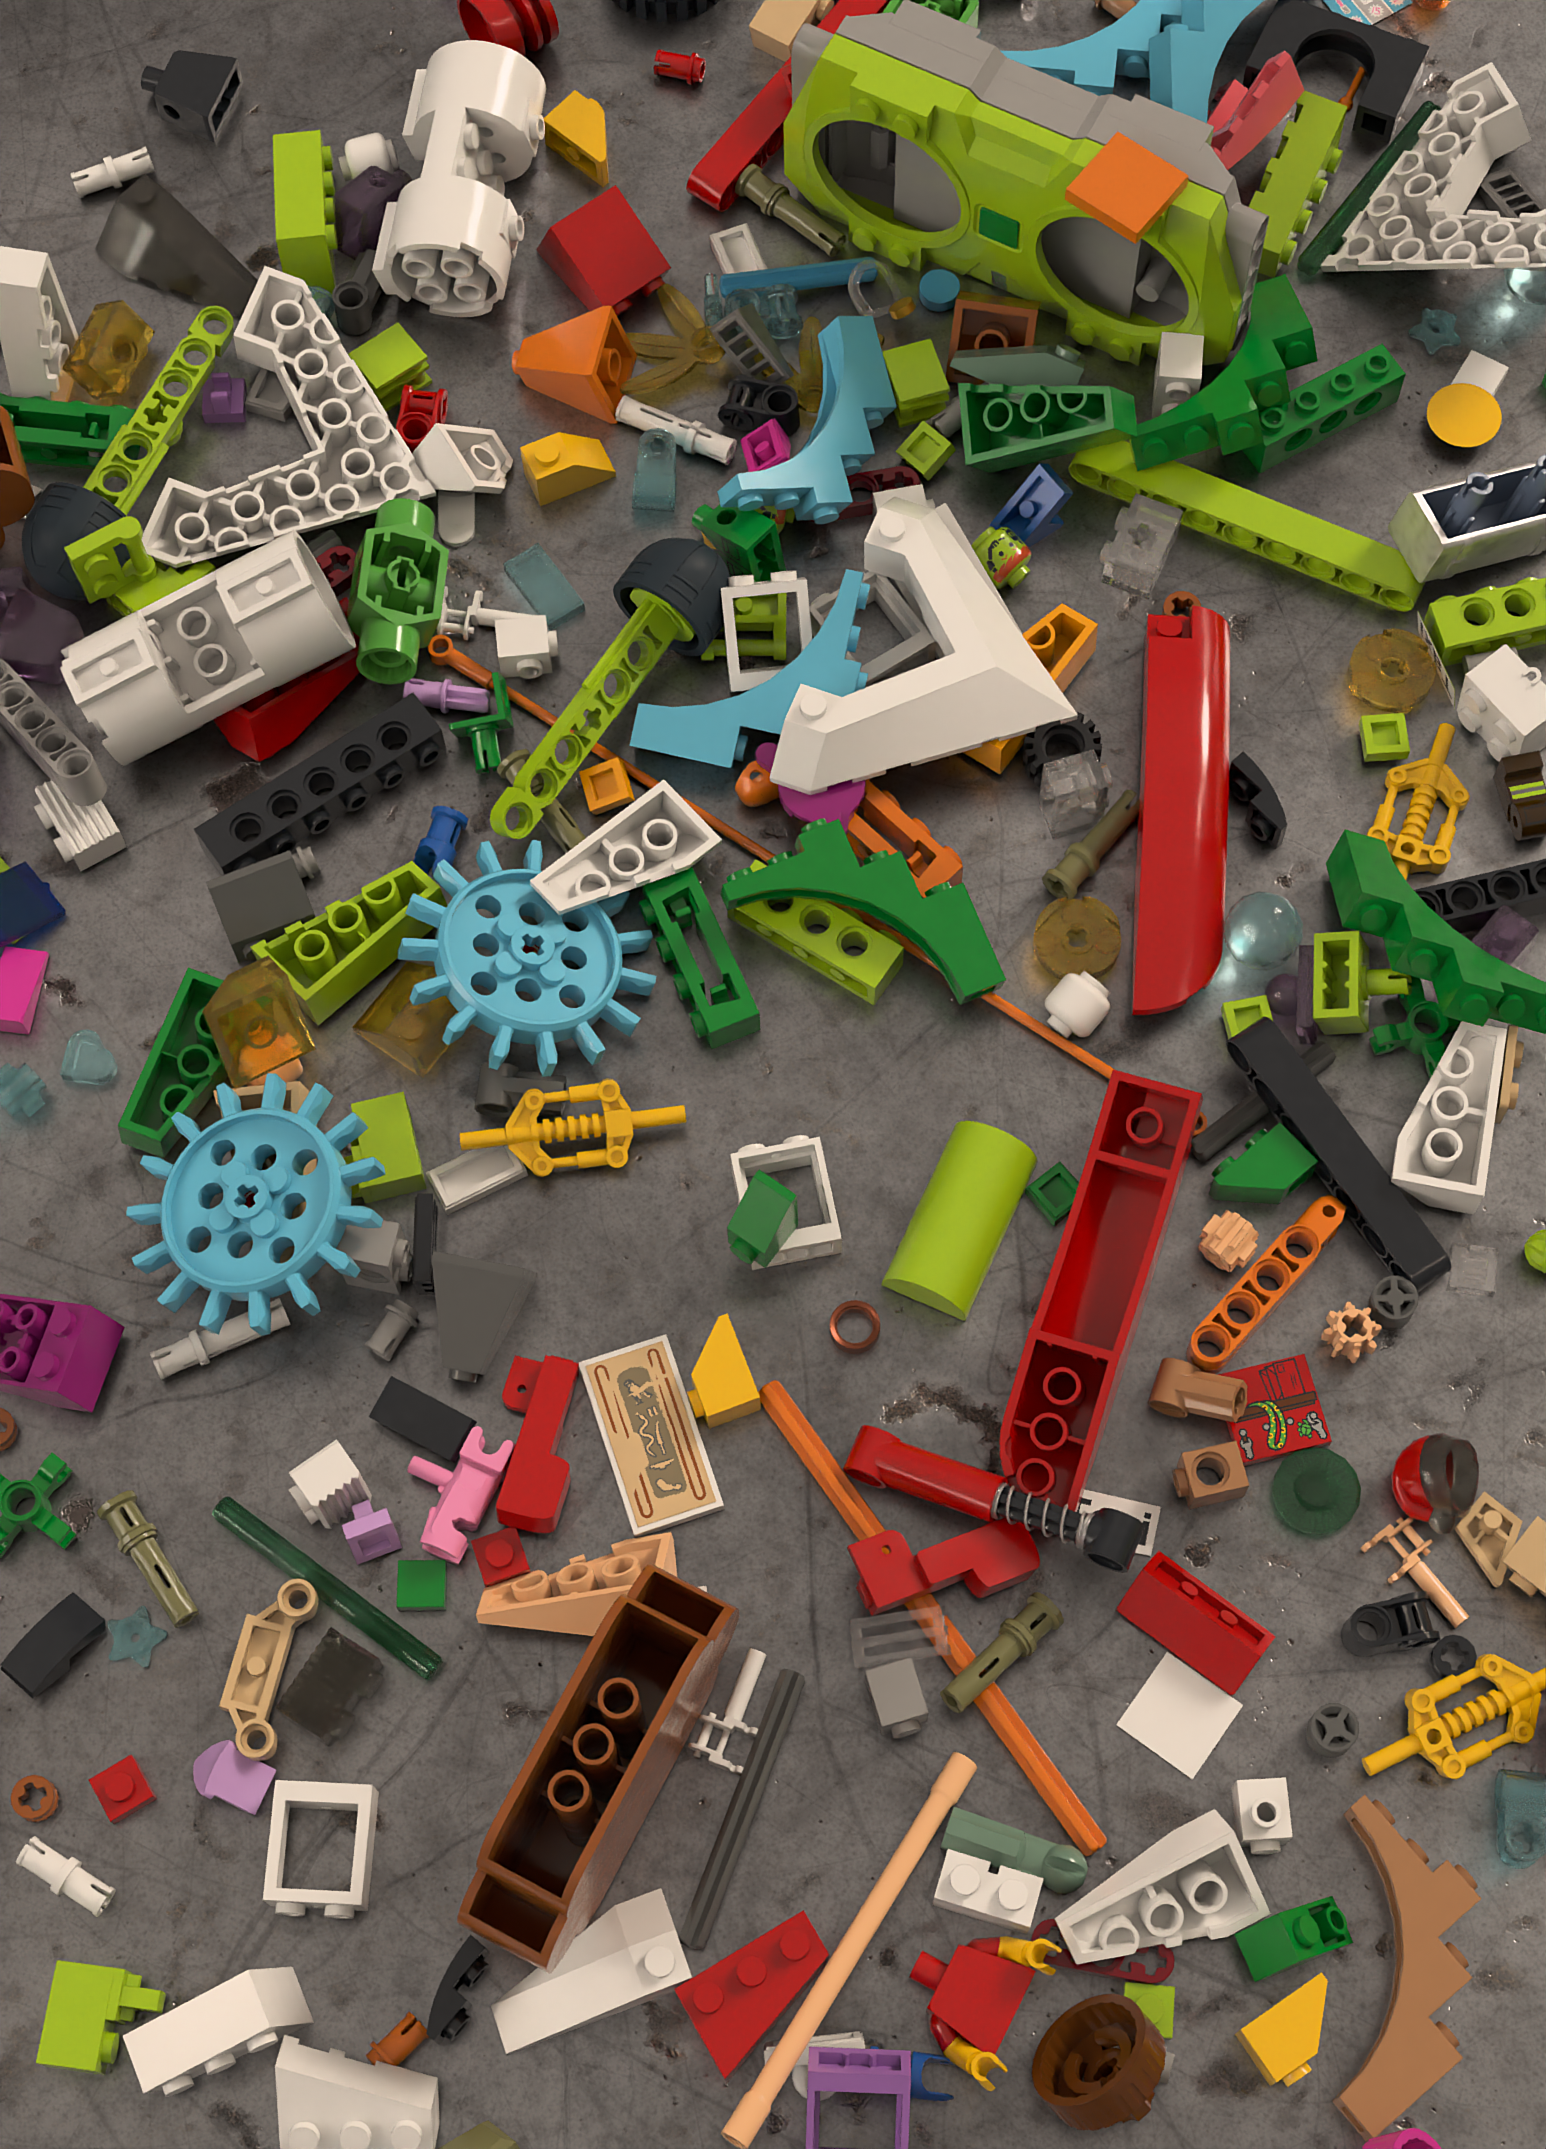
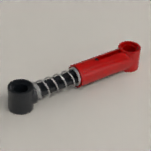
M861 1426L843 1467V1471L847 1475L868 1486L881 1489L887 1486L990 1523L1002 1516L1007 1518L1008 1523L1011 1525L1017 1522L1024 1524L1028 1531L1037 1528L1042 1530L1046 1537L1053 1534L1061 1537L1062 1542L1065 1544L1074 1541L1077 1548L1084 1550L1083 1555L1088 1560L1115 1572H1128L1145 1529V1525L1137 1518L1119 1510L1101 1508L1100 1512L1096 1514L1092 1512L1088 1514L1086 1510L1081 1514L1069 1510L1068 1504L1063 1508L1051 1504L1050 1498L1043 1501L1032 1497V1492L1025 1495L1014 1491V1485L1008 1489V1480L1005 1477L903 1443L893 1434L873 1426Z

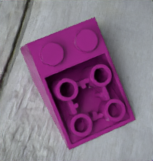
M0 1294V1391L59 1408L92 1413L125 1327L90 1305Z

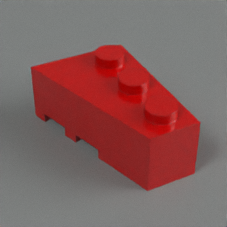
M804 1910L674 1989L726 2084L829 1961V1953Z

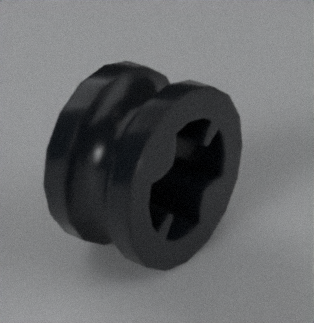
M1449 1635L1443 1637L1434 1646L1430 1653L1429 1662L1432 1671L1440 1679L1451 1674L1456 1677L1475 1667L1477 1654L1469 1640L1462 1636ZM1448 1647H1454L1456 1655L1464 1656L1465 1663L1461 1662L1457 1667V1671L1451 1669L1450 1662L1442 1661L1441 1655L1444 1656L1448 1652Z

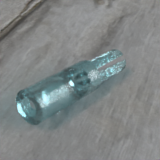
M708 273L704 276L706 339L710 342H717L709 328L723 319L722 299L719 296L718 276Z

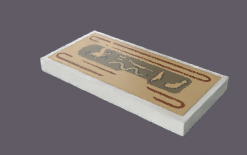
M667 1335L658 1336L579 1362L583 1381L634 1537H642L724 1510V1504Z

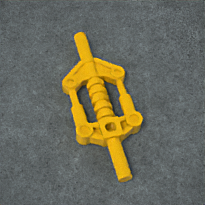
M1441 723L1439 725L1428 758L1397 766L1388 771L1385 778V785L1388 791L1384 803L1379 805L1373 826L1366 835L1385 841L1394 864L1405 880H1407L1408 874L1412 875L1415 872L1429 871L1433 874H1440L1445 871L1451 858L1450 848L1456 832L1454 825L1458 812L1466 808L1470 798L1469 792L1448 765L1445 764L1456 731L1455 727L1448 723ZM1413 788L1415 790L1406 813V819L1402 825L1403 828L1399 835H1395L1388 830L1395 812L1393 804L1397 792ZM1438 796L1449 808L1445 823L1440 825L1434 846L1423 844V839Z
M609 1078L595 1084L571 1086L566 1091L543 1093L537 1088H531L523 1094L504 1128L459 1133L461 1151L508 1145V1149L539 1177L548 1176L555 1168L578 1166V1169L605 1165L619 1168L624 1166L628 1160L627 1151L634 1135L633 1129L686 1123L685 1107L680 1105L631 1112L629 1105L620 1093L618 1083ZM570 1100L571 1104L601 1100L603 1115L599 1116L598 1112L591 1113V1117H586V1114H580L579 1118L576 1119L572 1115L567 1116V1120L557 1117L552 1122H549V1119H542L543 1123H537V1116L545 1103ZM601 1133H606L605 1149L576 1152L577 1156L551 1159L540 1147L539 1141H545V1144L552 1143L553 1139H557V1142H564V1138H569L572 1141L577 1140V1136H581L582 1139H588L589 1135L593 1134L594 1138L601 1137Z
M1483 1654L1476 1660L1474 1668L1456 1677L1451 1674L1423 1689H1410L1404 1698L1405 1706L1408 1708L1407 1730L1410 1735L1362 1758L1364 1769L1369 1776H1373L1419 1753V1755H1422L1435 1766L1439 1775L1458 1779L1464 1775L1466 1768L1492 1756V1751L1512 1741L1522 1744L1528 1743L1532 1740L1535 1733L1542 1696L1540 1692L1546 1689V1667L1531 1674L1497 1655ZM1481 1676L1496 1684L1498 1691L1492 1689L1486 1693V1697L1484 1695L1476 1697L1475 1703L1470 1700L1463 1704V1708L1458 1706L1452 1709V1714L1446 1712L1440 1717L1438 1716L1435 1703L1461 1691V1686ZM1508 1710L1509 1717L1505 1733L1487 1742L1483 1739L1456 1752L1450 1738L1455 1739L1461 1736V1731L1465 1734L1472 1730V1726L1477 1728L1484 1724L1483 1720L1489 1722L1495 1719V1714L1501 1716Z

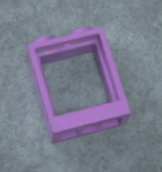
M809 2047L806 2149H855L819 2147L820 2091L896 2094L894 2149H908L911 2051Z

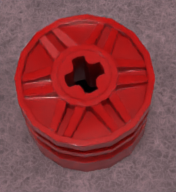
M457 0L458 14L470 40L499 44L525 56V48L529 51H537L541 49L543 44L556 40L559 35L558 20L550 0Z

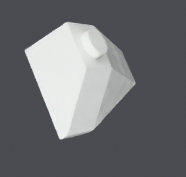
M662 780L531 879L530 885L558 915L687 870L722 844V839L665 780Z
M1462 1021L1397 1138L1391 1182L1428 1206L1474 1215L1484 1198L1507 1029L1488 1025L1481 1027Z
M1213 1809L1168 1833L1057 1916L1055 1921L1074 1962L1082 1964L1131 1955L1139 1948L1164 1944L1166 1948L1182 1945V1940L1208 1936L1211 1940L1228 1937L1271 1913L1234 1830Z
M662 1889L654 1890L613 1906L573 1939L553 1972L549 1974L539 1968L535 1969L491 2005L507 2055L675 1992V1988L692 1978Z

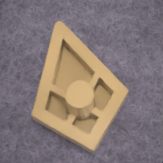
M1484 1491L1454 1529L1492 1585L1498 1588L1502 1584L1507 1570V1566L1502 1561L1514 1547L1523 1521Z

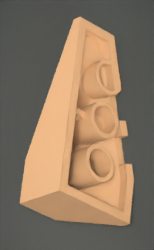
M668 1532L626 1539L611 1544L613 1550L611 1554L587 1562L584 1554L569 1559L570 1565L558 1572L547 1575L544 1571L536 1570L486 1587L483 1590L476 1612L478 1623L594 1636L611 1606L620 1595L628 1594L632 1585L648 1564L651 1563L677 1577L672 1533Z

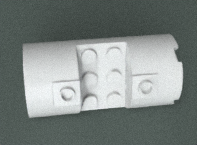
M457 41L447 44L433 53L428 62L427 69L416 70L402 136L415 161L424 160L421 178L411 181L401 190L398 202H387L372 268L386 295L397 294L406 302L412 297L430 305V313L452 317L483 315L492 311L493 304L499 299L503 300L511 261L516 256L518 241H522L524 237L523 219L517 215L511 200L504 197V182L516 179L528 170L532 158L536 157L539 140H542L545 134V123L541 115L546 94L545 81L537 67L518 52L486 41Z
M292 530L62 649L61 652L67 659L61 661L62 667H60V670L76 705L81 708L89 723L93 722L102 736H108V738L102 740L106 750L119 764L126 766L202 727L203 724L275 687H280L354 649L356 644L345 614L323 571L300 535L295 530Z

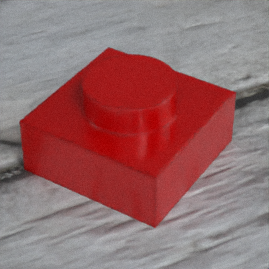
M509 1527L471 1540L485 1587L531 1572L517 1528Z
M133 1755L127 1756L89 1779L106 1815L113 1824L118 1823L157 1799Z

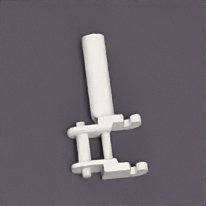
M445 586L441 619L436 629L438 635H443L444 631L461 633L464 640H468L470 633L474 634L475 628L472 625L478 626L479 624L495 627V620L539 615L481 608L480 602L483 600V592L476 590L473 604L468 606L467 611L448 609L445 597L448 596V587ZM448 615L465 617L464 625L447 623Z
M752 1648L748 1649L724 1711L725 1718L723 1722L715 1719L716 1714L712 1712L709 1713V1716H699V1719L704 1723L697 1743L688 1744V1748L695 1751L693 1756L700 1758L701 1754L708 1756L710 1765L741 1776L744 1767L732 1765L730 1761L723 1759L722 1753L730 1733L732 1734L735 1730L756 1737L758 1728L747 1727L741 1721L766 1654ZM713 1727L723 1730L716 1751L706 1747Z

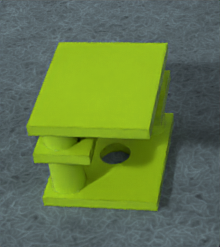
M399 322L348 353L386 412L400 404L404 385H412L414 390H422L433 383L432 379L425 372L430 368L426 362L428 360L427 355Z
M931 338L882 351L897 405L893 412L899 428L916 424L923 420L927 421L947 408L945 401H949L948 392H950V387Z

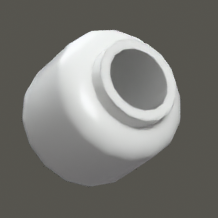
M379 132L349 139L345 143L344 148L346 156L338 157L344 180L349 181L353 179L356 188L360 191L389 185L395 179V172L400 171L392 139L385 140L384 136Z
M1085 971L1080 976L1075 973H1068L1044 1002L1046 1010L1051 1014L1046 1022L1065 1038H1068L1071 1033L1079 1037H1087L1109 1013L1111 1005L1107 997L1110 992Z

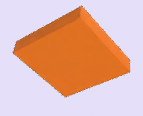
M1117 131L1066 188L1065 200L1136 244L1187 187L1189 175Z

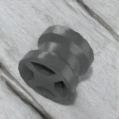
M1394 1275L1384 1277L1376 1284L1368 1299L1367 1308H1371L1370 1319L1375 1321L1376 1324L1381 1325L1384 1330L1393 1331L1408 1324L1418 1306L1419 1296L1416 1287L1404 1277ZM1382 1303H1386L1389 1307H1391L1392 1312L1385 1305H1382Z
M1328 1703L1321 1706L1309 1719L1306 1726V1739L1310 1748L1325 1758H1336L1345 1754L1356 1742L1359 1734V1722L1355 1713L1340 1703ZM1320 1724L1324 1726L1326 1735L1324 1733L1323 1727L1320 1726Z

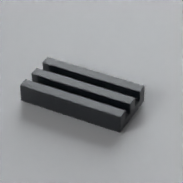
M433 1193L417 1194L415 1196L412 1281L419 1295H435L432 1255L433 1251H437L438 1206L436 1205Z

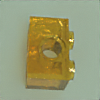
M123 300L96 304L62 369L94 400L122 396L129 389L132 382L131 377L139 362L147 355L148 345L155 331Z

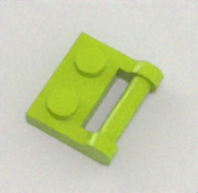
M132 516L123 517L64 547L71 566L90 604L100 598H108L114 595L120 588L135 580L148 582L155 578L157 567L154 559L147 555L142 542L143 530L136 518ZM121 543L126 545L130 559L126 561L122 568L113 547Z
M787 593L734 598L733 608L736 631H774V639H737L738 656H774V660H787ZM714 638L706 651L701 655L702 661H714L715 656H726L725 639Z

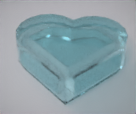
M89 1029L75 1032L67 1043L60 1072L62 1079L96 1085L110 1082L117 1072V1063L112 1053L104 1048L103 1042L96 1032Z

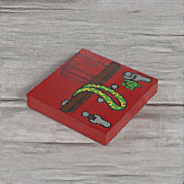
M1305 1354L1218 1374L1244 1380L1248 1386L1247 1405L1243 1416H1240L1236 1423L1226 1421L1231 1440L1237 1441L1244 1466L1330 1446L1332 1442Z

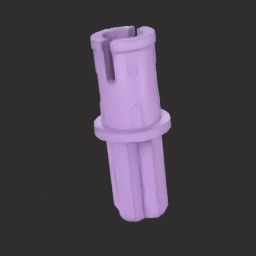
M411 678L405 682L403 698L414 692L423 706L441 709L442 713H448L450 709L486 713L489 710L491 695L488 690L453 685L451 679H445L444 682H432Z

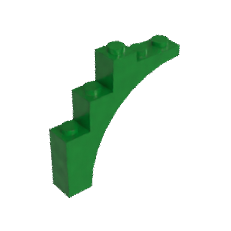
M1286 274L1255 284L1250 308V326L1242 347L1229 366L1211 384L1186 402L1158 417L1137 424L1138 437L1129 439L1137 471L1217 446L1220 447L1222 454L1226 455L1264 443L1258 412L1263 411L1267 407H1275L1291 402L1286 371L1318 361L1313 328Z
M823 818L805 825L801 828L802 834L798 835L795 843L797 855L793 856L792 851L783 852L767 861L769 866L752 872L751 868L748 867L730 874L726 878L727 883L722 885L720 895L727 911L758 901L804 898L831 901L868 913L891 925L917 945L943 974L960 1005L1000 989L1006 981L964 883L953 887L950 886L949 882L941 883L928 889L925 892L926 898L922 899L901 851L891 855L888 854L887 850L877 852L863 860L864 866L860 867L839 819L827 823L826 819Z
M1345 829L1326 861L1342 926L1382 937L1392 971L1431 981L1442 1016L1481 1027L1490 1018L1546 1034V982L1513 968L1489 954L1446 923L1427 906L1404 879L1394 864L1385 841Z

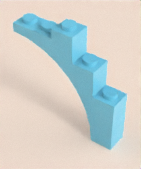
M1140 0L1135 7L1115 23L1087 38L1059 47L1032 51L1001 52L1011 60L1098 96L1113 94L1115 75L1150 78L1149 38L1164 32L1165 26L1182 24L1181 0Z
M1181 0L1182 24L1165 26L1164 32L1149 38L1150 100L1207 123L1208 99L1215 68L1225 45L1241 21L1265 0Z
M837 316L818 334L823 363V394L816 423L806 444L796 456L786 462L766 470L736 474L717 491L721 507H739L740 511H751L761 506H775L777 510L793 507L797 521L814 520L816 524H826L838 519L839 513L853 502L846 476L859 472L862 469L861 466L875 455L869 429L880 426L884 422L883 419L897 408L873 316Z
M846 569L836 602L817 635L794 661L770 680L738 696L705 705L668 707L638 703L629 746L734 768L735 760L743 762L747 748L748 736L741 735L743 726L781 735L784 720L800 684L840 697L866 688L868 673L861 672L862 663L846 659L847 651L856 652L861 627L853 625L857 608L865 610L870 584L863 583L864 573Z

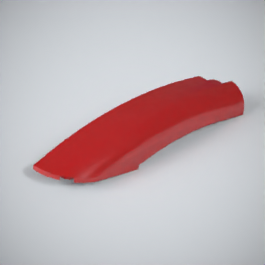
M1192 605L1190 617L1148 614L1144 636L1140 803L1135 869L1132 1015L1158 1014L1186 1004L1189 997L1197 993L1201 988L1205 990L1218 970L1223 952L1229 803L1230 627L1220 614L1200 606Z
M1112 1070L1075 1198L1034 1321L1028 1332L1002 1421L999 1441L1000 1459L1004 1476L1007 1478L1010 1488L1014 1485V1491L1025 1495L1032 1492V1497L1043 1501L1050 1498L1051 1504L1063 1508L1068 1504L1069 1510L1075 1512L1078 1510L1123 1375L1192 1146L1191 1140L1203 1102L1202 1093Z

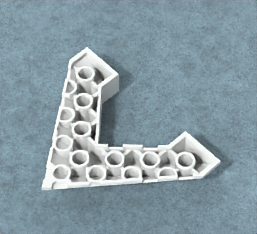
M1492 62L1456 80L1447 91L1448 101L1440 111L1434 110L1417 132L1420 138L1411 151L1404 150L1369 198L1370 202L1366 208L1358 213L1342 235L1344 243L1335 255H1328L1320 266L1322 272L1480 268L1546 272V209L1538 213H1521L1519 218L1500 217L1499 211L1468 210L1467 215H1463L1494 160L1532 141L1518 102Z
M264 266L233 337L237 359L277 374L312 452L304 454L303 459L283 467L276 465L250 475L247 481L227 489L222 486L207 492L168 478L143 532L142 542L147 555H150L156 561L177 568L268 543L292 530L300 534L376 513L380 505L388 500L406 498L419 501L436 496V491L429 480L425 479L415 463V458L398 430H395L390 423L388 414L354 360H351L338 334L326 315L322 314L304 280Z
M893 497L879 507L864 541V569L905 583L911 596L915 597L922 611V617L936 644L939 643L945 657L844 697L800 684L784 720L769 778L770 782L813 795L827 791V786L848 780L856 783L884 775L886 770L908 763H911V766L982 747V743L998 739L1003 741L1036 731L1037 726L1059 720L1061 724L1077 720L1078 715L935 509L898 497Z

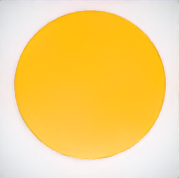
M1458 383L1443 387L1432 396L1427 407V420L1432 431L1441 440L1458 447H1475L1488 442L1496 435L1501 425L1502 414L1498 402L1489 392L1472 384Z

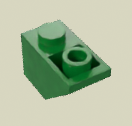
M1278 1123L1269 1132L1262 1128L1247 1141L1244 1146L1247 1151L1234 1160L1229 1156L1214 1169L1211 1174L1214 1179L1209 1195L1218 1201L1280 1204L1312 1177L1318 1160L1281 1123Z
M1333 1896L1277 1913L1234 1934L1255 1982L1283 1973L1354 1943L1347 1929L1346 1918L1337 1907Z

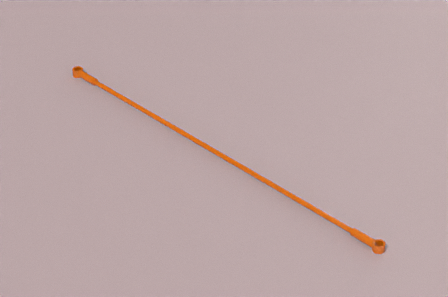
M445 635L432 637L427 647L433 663L437 665L448 664L484 688L494 689L493 672L456 650L449 637ZM439 647L448 648L444 653L434 652ZM507 686L509 700L550 726L554 725L558 717ZM597 742L590 750L606 761L619 757L624 761L627 774L650 789L660 783ZM681 796L710 827L765 862L776 856ZM829 901L840 909L848 908L862 918L864 924L877 932L885 930L891 933L900 941L901 946L906 951L938 970L926 954L905 936L864 911ZM991 992L980 997L1110 1079L1114 1068L1000 996ZM1201 1111L1197 1120L1201 1128L1194 1131L1192 1139L1207 1127V1118Z

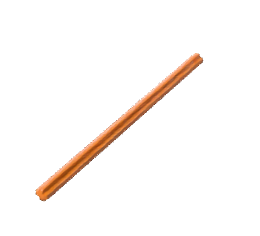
M774 1380L764 1385L758 1391L760 1403L857 1539L861 1541L886 1531L782 1384ZM882 1548L884 1554H889L887 1548ZM932 1593L904 1603L953 1674L957 1677L977 1657ZM994 1681L973 1702L1077 1848L1085 1857L1093 1855L1107 1843L1106 1836Z

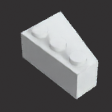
M293 1967L251 1969L123 2035L143 2093L164 2091L165 2097H169L194 2085L192 2078L207 2072V2075H212L234 2065L236 2058L247 2053L263 2050L275 2044L284 2035L314 2023Z
M284 2035L275 2065L280 2149H435L440 2124L437 2077L376 2061L375 2066L345 2058L344 2051L330 2048L329 2053L299 2045L298 2038Z

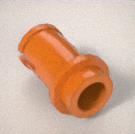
M408 2012L378 2044L374 2041L369 2044L372 2049L365 2056L374 2066L376 2061L398 2066L425 2039L429 2038L426 2034L427 2029L419 2020H416V2017L411 2012Z

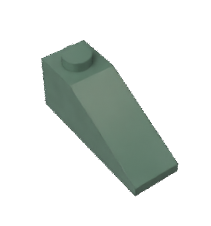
M1058 344L1056 348L1050 345L957 350L950 367L990 384H1005L1008 386L1034 384L1060 387L1061 385H1077L1084 371L1086 361L1079 358L1081 355L1079 351L1064 344Z

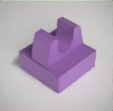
M229 372L212 373V379H207L203 385L202 416L205 423L246 422L245 402L247 386L244 378H231Z

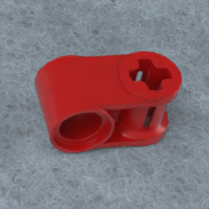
M404 385L396 429L411 453L414 452L436 423L445 424L448 411L447 389L439 388L438 392L414 390L412 385Z

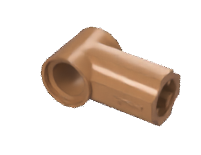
M1163 1358L1150 1393L1148 1405L1154 1410L1172 1417L1186 1418L1189 1413L1236 1423L1238 1418L1243 1416L1247 1405L1248 1386L1241 1379L1202 1372L1198 1367L1176 1358Z

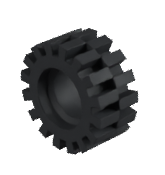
M1077 712V720L1062 724L1060 720L1037 726L1036 731L1026 734L1022 757L1023 766H1026L1025 773L1029 778L1035 775L1034 784L1039 788L1046 782L1048 783L1047 792L1054 793L1055 786H1062V794H1069L1071 785H1074L1077 792L1083 789L1084 781L1089 784L1094 779V773L1098 771L1102 752V744H1100L1101 734L1099 731L1094 732L1095 724L1091 719L1087 723H1083L1084 714ZM1064 740L1074 744L1078 749L1079 755L1072 762L1059 763L1051 760L1047 756L1045 749L1053 741Z

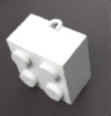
M1507 644L1503 645L1465 674L1456 710L1464 727L1470 732L1476 731L1487 742L1490 754L1498 762L1503 757L1541 751L1546 747V685L1540 680V670L1535 667H1528ZM1534 673L1536 678L1530 681L1528 677Z

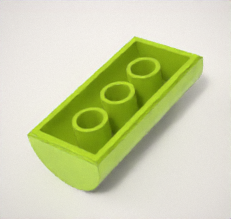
M960 1121L956 1123L882 1280L881 1286L966 1321L1025 1192V1188L1036 1168L1038 1160L1035 1153L1016 1137L993 1126L974 1121Z

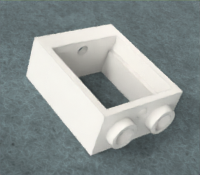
M796 570L770 573L771 581L754 582L753 575L728 577L729 586L721 588L723 627L731 692L750 690L770 680L787 666L740 670L733 598L796 592L801 651L811 642L812 629L807 579L805 577L797 578Z
M871 571L863 572V583L870 584L867 604L875 600L905 641L862 666L861 672L868 673L866 687L934 661L936 645L932 635L888 578ZM840 589L831 594L824 593L820 595L809 606L813 637L817 635L836 602ZM847 651L846 659L855 661L851 654Z
M797 1135L785 1139L782 1142L783 1144L765 1147L763 1144H750L740 1148L737 1153L730 1154L731 1170L738 1204L748 1188L746 1177L754 1176L758 1170L766 1174L807 1165L812 1167L824 1224L795 1229L767 1267L842 1252V1238L820 1137L809 1139L806 1135ZM755 1261L751 1264L752 1270L764 1268Z
M275 1780L263 1901L270 1906H276L275 1914L305 1916L306 1908L325 1909V1917L353 1919L354 1911H368L379 1792L373 1785ZM290 1808L358 1811L350 1892L282 1888Z

